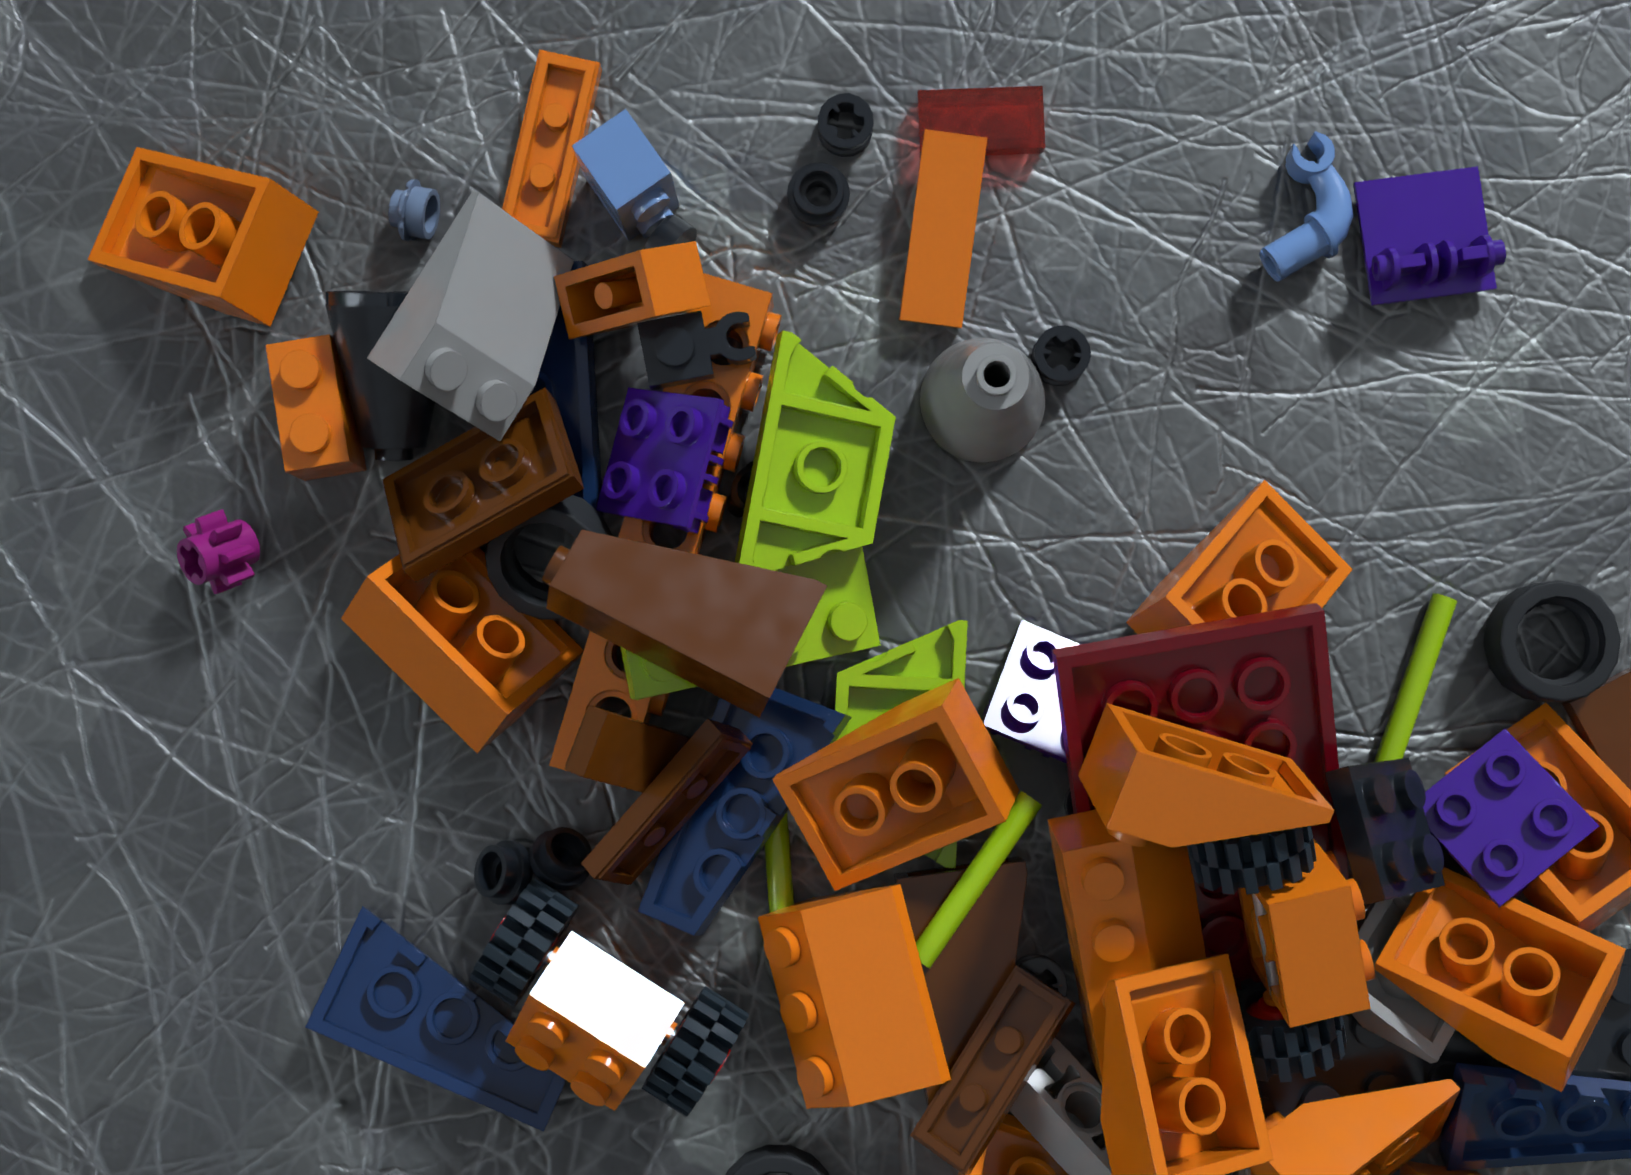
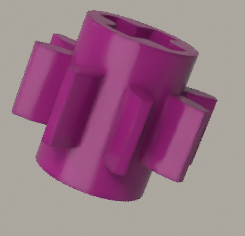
M220 509L195 518L194 523L183 526V531L187 538L179 541L177 545V558L181 570L192 583L201 585L210 581L213 593L219 594L242 585V581L254 577L255 574L250 565L255 564L259 560L260 545L255 532L248 523L241 519L227 522L224 510Z

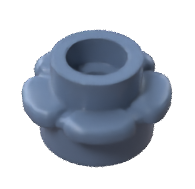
M411 179L406 184V190L397 189L393 192L389 203V223L392 227L398 228L399 236L404 241H414L416 237L431 239L439 222L440 197L436 189L421 187L419 180Z

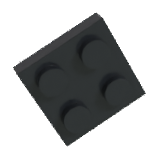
M1409 758L1352 765L1325 772L1353 878L1359 886L1364 905L1445 885L1442 875L1444 868L1443 852L1437 839L1430 833L1423 809L1426 800L1425 789L1419 775L1412 770Z

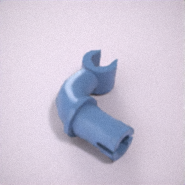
M1317 131L1313 133L1307 143L1311 151L1316 155L1317 163L1304 159L1295 144L1292 145L1286 156L1288 174L1299 183L1311 185L1316 196V210L1305 216L1303 225L1263 247L1259 253L1263 266L1276 282L1286 278L1321 256L1330 259L1337 255L1338 246L1347 237L1353 219L1350 192L1344 180L1332 165L1335 157L1334 145L1326 135Z

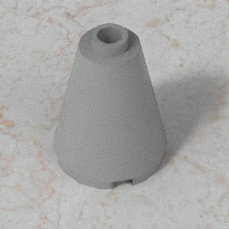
M972 338L950 346L932 362L922 382L919 405L925 425L940 448L960 460L985 464L1009 457L1030 442L1043 419L1045 390L1037 368L1018 348L997 339Z

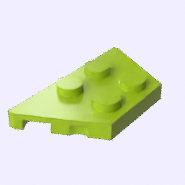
M784 330L779 332L776 338L735 557L736 563L773 571L873 544L896 419L891 412L875 399L865 397L855 389L853 381L833 365L830 367L826 366L799 344L801 339L794 333Z
M957 620L838 672L836 675L835 711L852 718L837 740L899 704L957 678L960 679L965 688L968 621ZM957 842L925 855L945 868H956Z

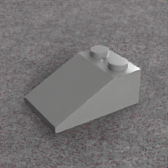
M473 190L367 359L398 380L501 441L536 385L560 307L554 276L571 271L574 260L482 194Z

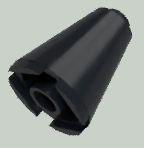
M326 291L325 307L361 447L374 449L375 460H412L413 449L423 448L427 445L436 402L367 359L408 292Z

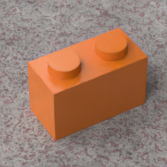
M696 241L642 249L554 276L569 340L636 326L639 322L670 317L711 306Z
M327 334L267 344L266 352L285 472L307 481L367 471L364 450L359 440L333 336Z

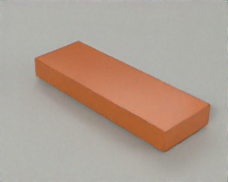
M539 49L502 209L554 247L561 248L580 169L572 145L588 134L602 67L600 62Z
M927 129L923 132L899 321L957 329L962 328L988 137Z

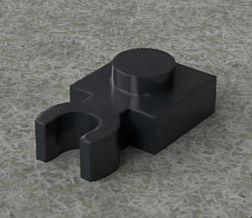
M701 311L637 323L651 390L713 379L715 377L711 360L723 358L730 364L745 365L757 358L755 346L736 349L727 342L731 331L750 326L749 315L745 312L729 313L719 320L716 327L705 329Z

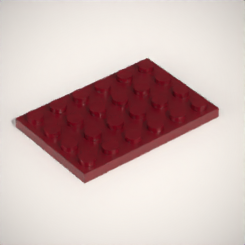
M1317 603L1052 649L1074 814L1096 809L1078 775L1106 703L1291 758L1334 809L1325 772L1339 769L1325 611ZM1334 811L1329 823L1311 826L1312 834L1324 852L1331 850L1334 853L1341 874L1347 880L1349 879L1347 852L1336 812ZM1194 880L1206 957L1219 954L1229 955L1237 989L1242 990L1241 981L1251 978L1256 983L1262 982L1251 965L1238 890L1235 895L1223 894L1222 886L1211 891L1204 888V882L1198 884Z

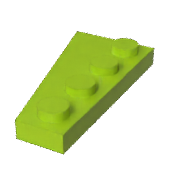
M863 547L776 570L778 572L816 579L827 585L786 667L881 646ZM620 646L631 699L639 700L697 687L691 682Z

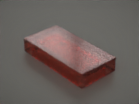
M1043 86L917 91L919 158L925 129L988 137L985 156L1042 154L1044 152Z

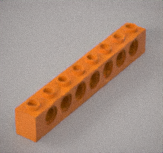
M705 273L703 274L711 306L686 313L701 311L705 329L716 327L719 320L729 313H748L750 326L734 329L728 337L737 340L743 348L755 346L757 358L745 365H718L712 362L715 378L663 388L662 391L724 400V405L731 408L728 419L734 422L732 429H729L723 454L711 452L712 455L724 459L722 467L707 466L706 473L719 478L718 484L715 486L703 483L702 488L713 491L707 513L709 516L708 523L701 522L698 534L687 532L684 542L674 548L675 550L694 554L700 553L706 530L717 533L721 524L727 496L718 494L724 470L735 472L738 467L746 436L736 433L743 409L753 412L756 407L764 375L754 373L761 349L772 351L782 315L772 312L774 308L773 293ZM624 517L618 537L656 545L653 539V531L657 522ZM591 631L586 641L549 766L565 770L567 759L589 705L600 708L606 700L618 697L624 700L630 707L632 719L649 723L651 713L662 716L670 694L666 693L639 700L631 699L626 673L617 661L619 645Z

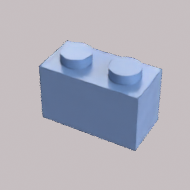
M627 109L572 145L587 183L628 241L640 233L644 238L650 237L661 222L668 217L674 216L672 211L679 207V202L671 172Z

